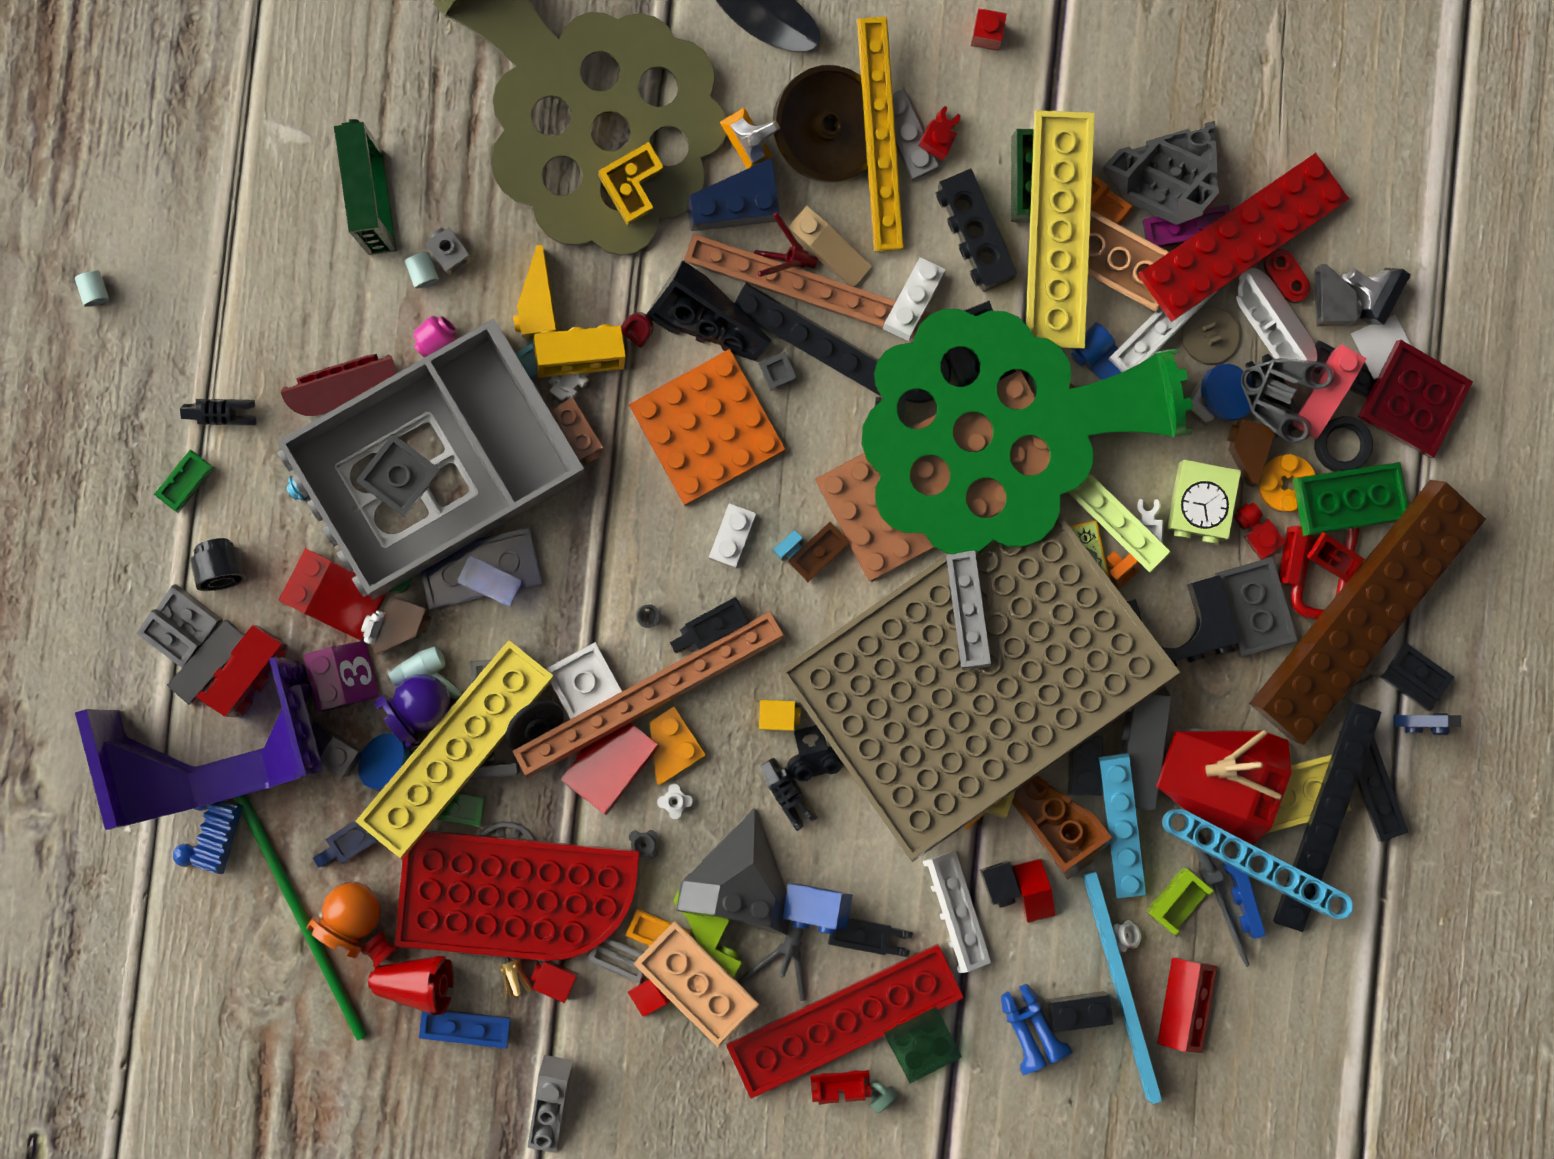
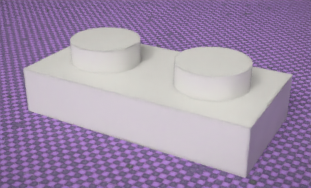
M729 503L709 558L736 568L756 513Z

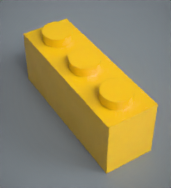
M603 324L597 328L588 329L574 327L568 331L558 332L544 330L534 334L533 348L538 378L624 369L626 356L621 325Z

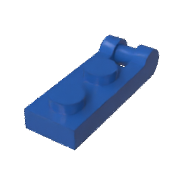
M1223 862L1222 868L1231 875L1234 885L1230 889L1235 905H1240L1243 915L1239 916L1243 933H1248V936L1254 939L1266 936L1248 875Z

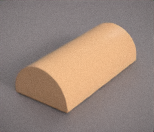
M1091 210L1088 276L1157 312L1159 304L1138 277V274L1169 252Z

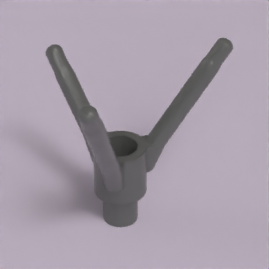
M793 927L789 937L786 936L784 943H781L776 950L739 978V983L743 984L776 957L783 955L785 958L779 976L785 977L790 961L793 959L800 1001H805L800 951L802 945L800 939L803 930Z

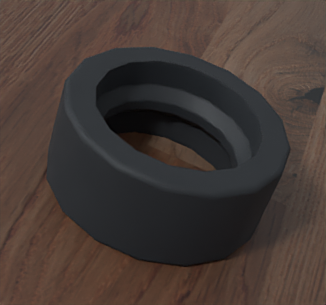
M1342 416L1332 419L1327 423L1318 439H1315L1314 450L1321 464L1333 472L1357 469L1368 461L1373 451V438L1370 430L1362 421L1354 417ZM1348 428L1359 437L1360 450L1352 460L1346 462L1338 461L1328 452L1327 439L1335 429Z

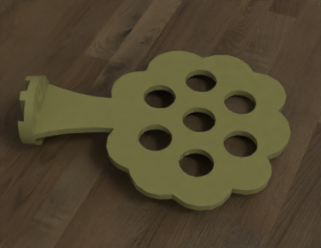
M434 0V6L446 18H450L487 40L516 66L504 73L496 84L493 95L495 116L504 129L493 147L491 156L493 176L504 194L517 203L533 206L536 222L549 238L560 244L575 246L592 241L608 253L621 256L634 254L648 246L657 232L659 220L679 217L688 210L687 202L689 196L703 189L705 174L701 158L713 154L723 144L726 136L720 124V121L726 118L722 107L710 97L715 79L713 65L703 49L693 42L675 38L665 23L655 16L642 13L626 15L616 19L606 13L588 12L575 17L568 23L558 40L544 24L529 0ZM601 52L610 55L616 60L619 65L620 76L614 87L599 92L585 85L581 79L580 69L581 64L588 56ZM650 69H665L677 81V95L666 106L656 107L649 105L639 94V80ZM544 98H558L565 102L570 109V125L566 131L559 135H543L536 130L532 123V110L537 102ZM612 112L619 114L629 124L630 138L626 145L619 150H602L594 143L591 137L592 123L603 113ZM665 127L678 129L684 134L688 142L686 157L677 165H663L664 168L660 174L640 184L651 202L653 210L627 226L619 211L611 209L602 200L600 194L602 182L598 176V171L648 143L657 130ZM554 158H570L581 169V184L570 195H555L547 190L543 183V169Z

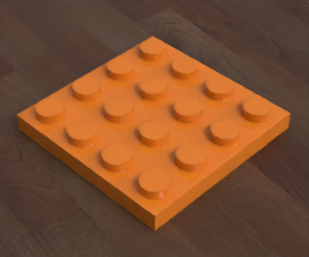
M730 349L628 404L684 506L786 450Z

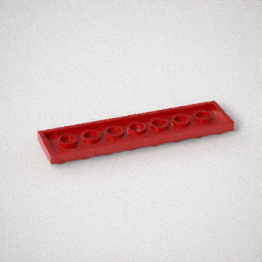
M1314 153L1138 274V277L1169 320L1173 322L1349 200V197L1317 153Z
M937 943L726 1043V1047L752 1099L961 1000L963 995Z

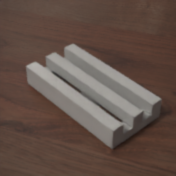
M611 937L604 941L638 958L644 953ZM600 945L590 951L587 957L588 961L636 983H641L644 974L640 970L638 975L596 957L595 954L598 951L639 970L633 964L635 961Z

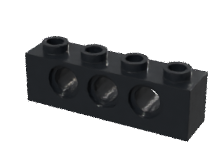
M970 168L939 181V191L935 192L941 208L946 207L950 215L947 218L949 228L953 234L957 233L960 238L961 244H958L963 259H969L973 268V270H970V275L975 286L980 285L984 292L1015 279L1017 271L972 169ZM960 199L967 200L971 208L968 211H960L956 207L955 202ZM972 225L978 226L982 231V235L977 238L971 237L967 232V228ZM984 251L992 254L994 261L990 264H984L979 260L978 254Z

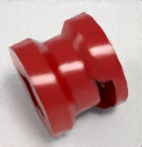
M380 931L363 946L361 953L368 955L373 960V966L376 968L397 947L390 945L386 940L384 932Z

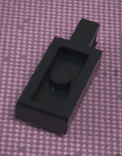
M734 597L686 623L683 628L679 629L682 636L671 641L670 645L675 654L687 647L690 648L691 652H694L750 621L738 599Z

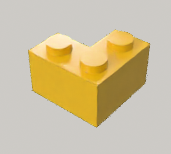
M649 142L598 171L601 182L627 226L653 210V206L640 184L660 174L664 167Z

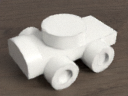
M589 373L563 375L561 378L553 376L549 380V384L553 386L549 391L562 403L566 399L575 398L578 394L576 391L578 386L584 388L588 384L589 379L586 376Z
M376 610V613H373L372 616H366L361 629L362 632H365L363 635L365 642L375 644L386 617V612Z

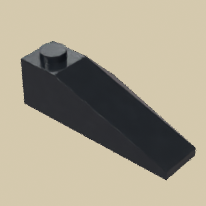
M683 260L669 277L647 312L652 321L669 332L678 335L680 332L696 337L695 341L701 343L709 341L721 345L724 351L730 349L733 354L754 361L758 359L771 342V339L706 275Z

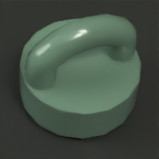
M877 1082L870 1084L872 1101L869 1105L875 1113L882 1112L898 1098V1093L892 1086L886 1088Z

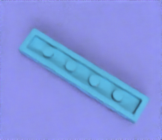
M1129 754L1099 757L1108 833L1113 838L1109 844L1116 897L1118 899L1146 895Z

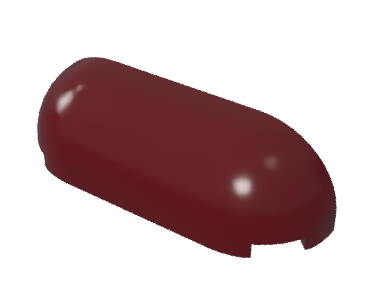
M377 354L363 356L296 378L298 384L291 388L283 387L281 395L286 405L294 412L304 416H318L334 410L395 375V364L392 356L389 354L381 359H378Z

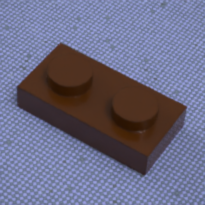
M829 522L788 560V563L808 583L850 542Z

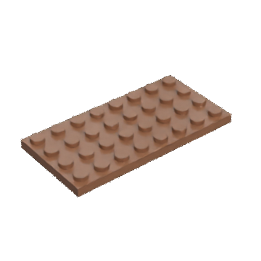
M1021 370L998 381L997 395L1006 407L1023 409L1033 402L1035 396ZM968 412L956 420L953 427V437L961 449L968 452H978L989 445L992 439V426L984 415L977 412ZM936 415L911 428L922 429L933 422ZM1023 436L1013 443L1010 450V460L1013 467L1019 473L1036 475L1046 468L1049 462V450L1040 438ZM862 453L815 478V481L844 536L850 542L849 545L868 581H871L934 546L923 533H903L890 527L880 517L875 504V487L881 474L866 460L865 454ZM925 455L913 463L910 470V480L918 492L924 495H936L947 487L950 480V471L947 464L941 458L934 455ZM980 478L969 486L966 493V503L974 515L981 518H990L1003 509L1006 494L1003 487L997 481L991 478Z

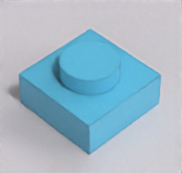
M794 530L773 549V552L781 560L785 556L791 559L802 548L799 543L803 538Z

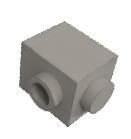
M450 227L445 230L443 228L436 230L429 236L430 240L426 242V245L448 276H451L473 261Z

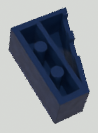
M772 158L691 194L687 202L691 231L776 222L773 213L778 212L780 215Z

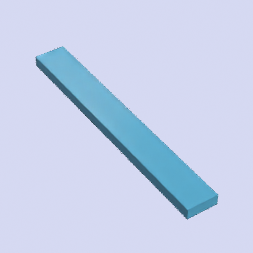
M1093 870L1083 873L1082 877L1145 1097L1152 1104L1162 1101L1097 872Z

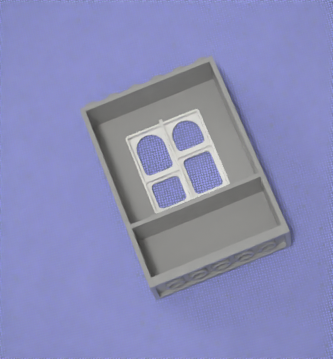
M494 318L277 441L281 447V450L277 451L278 456L289 472L294 469L296 473L292 477L294 483L304 497L309 495L311 498L307 502L310 510L318 521L324 520L326 526L322 527L326 537L333 547L339 545L341 551L337 555L348 572L351 570L355 572L356 576L352 578L354 584L363 597L369 595L372 600L584 478V467ZM423 423H430L445 447L444 452L430 460V462L439 469L449 463L455 464L468 485L469 492L449 505L441 507L430 489L427 488L421 499L427 507L429 515L400 533H384L376 526L374 520L375 511L382 501L372 493H362L356 490L350 480V471L353 465L371 453L377 454L392 434L399 438Z

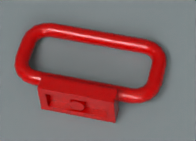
M1302 526L1287 527L1286 543L1283 547L1278 574L1279 580L1282 585L1292 586L1291 603L1294 610L1303 617L1317 620L1324 610L1306 606L1303 602V591L1309 564L1307 555L1311 551L1314 535L1303 536ZM1359 528L1348 529L1345 546L1355 553ZM1340 578L1338 580L1336 595L1347 583Z

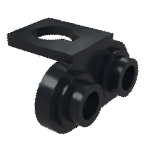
M817 725L794 731L799 754L793 756L787 764L788 772L793 778L799 781H808L812 777L823 774H836L841 770L844 764L831 746L827 747L826 739ZM809 734L818 736L815 746L812 747L802 741L803 738Z

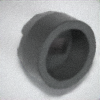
M643 605L636 612V621L644 628L654 627L660 620V612L653 605ZM645 609H649L648 624L643 623Z

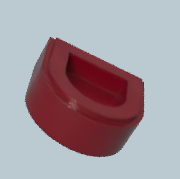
M636 312L626 318L621 326V331L624 336L642 348L654 331V324L647 314Z

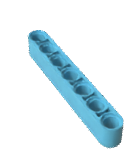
M1173 809L1166 812L1163 816L1162 825L1168 834L1317 912L1335 919H1344L1352 912L1353 903L1347 894L1196 815L1182 809ZM1177 814L1181 815L1184 819V827L1179 831L1173 829L1171 824L1172 818ZM1203 828L1209 830L1211 836L1209 842L1205 845L1201 844L1198 840V833ZM1229 842H1233L1237 848V852L1232 858H1228L1224 852V848ZM1258 855L1263 861V866L1260 871L1255 872L1251 868V860ZM1285 869L1289 874V881L1281 886L1277 876L1281 870ZM1309 883L1314 885L1316 891L1311 899H1307L1304 895V888ZM1335 897H1338L1342 903L1341 909L1337 913L1332 912L1330 908V903Z

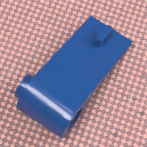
M1095 322L1085 332V348H1071L1073 352L1070 356L1079 366L1083 367L1086 365L1100 380L1122 373L1109 360L1110 356L1119 349L1115 345L1114 338L1102 325Z

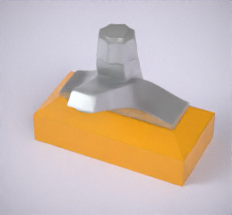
M745 107L720 121L722 128L746 169L769 158H774L765 141L780 129L776 120L755 126Z

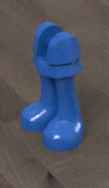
M1028 984L1019 986L1022 999L1027 1005L1024 1008L1017 1010L1016 1003L1008 991L1001 995L1003 1013L1007 1015V1022L1012 1025L1023 1049L1024 1059L1020 1064V1071L1023 1076L1047 1066L1044 1056L1041 1054L1025 1021L1028 1018L1031 1019L1039 1035L1050 1064L1073 1053L1070 1045L1058 1041L1043 1013V1005L1037 1000L1039 996Z

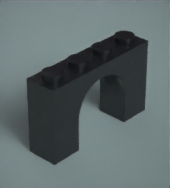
M1220 575L1187 584L1196 614L1195 631L1191 638L1180 647L1166 648L1161 646L1175 666H1177L1176 661L1187 658L1188 663L1204 659V652L1215 650L1216 655L1232 651V644L1240 642ZM1136 599L1127 601L1142 621Z

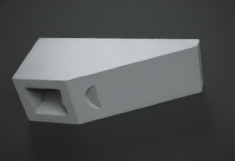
M544 1055L538 1075L527 1148L556 1153L573 1060Z

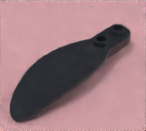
M716 0L722 10L738 26L766 44L791 52H807L815 49L820 43L821 34L818 26L796 0Z

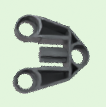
M1279 358L1247 368L1241 376V385L1252 413L1284 440L1291 443L1306 440L1312 430L1309 420L1292 412L1291 409L1265 399V396L1268 395L1291 405L1298 389L1273 379L1274 375L1295 384L1321 389L1333 383L1335 379L1333 367L1326 362ZM1317 367H1323L1328 371V379L1323 384H1319L1313 379V372ZM1253 371H1257L1262 375L1263 381L1258 388H1254L1248 383V376ZM1294 421H1300L1305 426V432L1299 438L1291 435L1289 430L1291 423Z

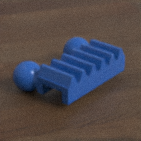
M220 801L195 808L198 811L208 809L203 814L205 822L200 825L202 833L196 838L199 843L195 847L186 843L178 845L173 851L174 862L181 867L192 865L216 874H224L243 806Z

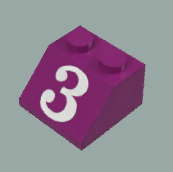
M365 641L333 646L303 654L317 711L324 712L380 697Z

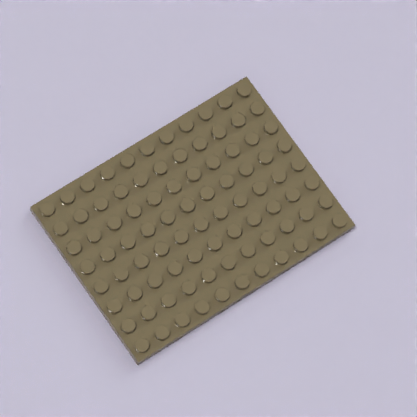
M1060 513L1053 529L1040 541L1027 546H1005L992 540L987 546L976 552L992 666L962 670L945 555L779 671L912 862L1180 675V671Z

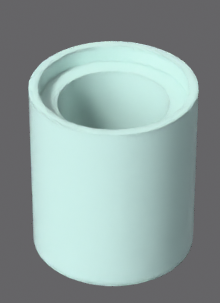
M429 252L418 253L405 260L415 289L425 288L439 281Z
M89 271L75 277L84 307L97 306L109 300L100 271Z

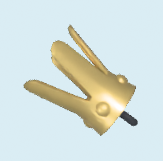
M506 957L508 963L498 966L503 976L505 1000H507V988L511 998L520 995L518 979L526 991L530 992L533 988L523 972L520 959L510 962L509 957Z

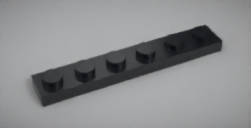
M744 284L734 304L754 323L881 396L876 388L874 378L876 364L879 359L750 284Z

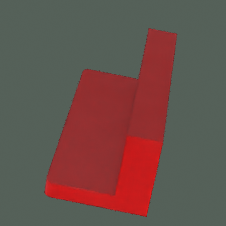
M1172 958L1157 1041L1159 1045L1184 1052L1203 1053L1217 972L1216 965Z

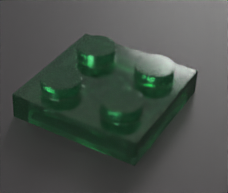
M937 1006L884 1032L910 1084L962 1058Z

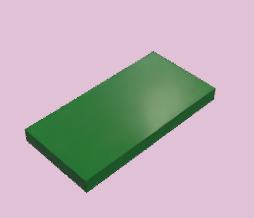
M1400 462L1293 479L1303 536L1396 522L1409 506Z

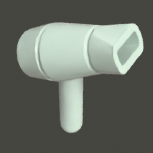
M436 646L418 652L390 670L388 674L394 687L412 676L428 675L437 678L443 683L450 694V698L453 700H458L462 696V692L438 673V671L445 667V658L441 650Z

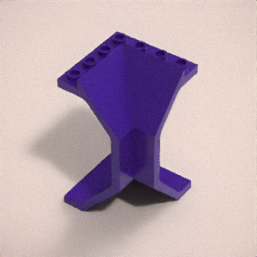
M277 657L269 659L282 710L264 748L200 766H191L129 738L124 731L119 710L85 709L75 712L105 830L116 829L199 808L322 772L323 768L306 703L313 691L311 685L304 683L308 681L304 665H300L297 660Z

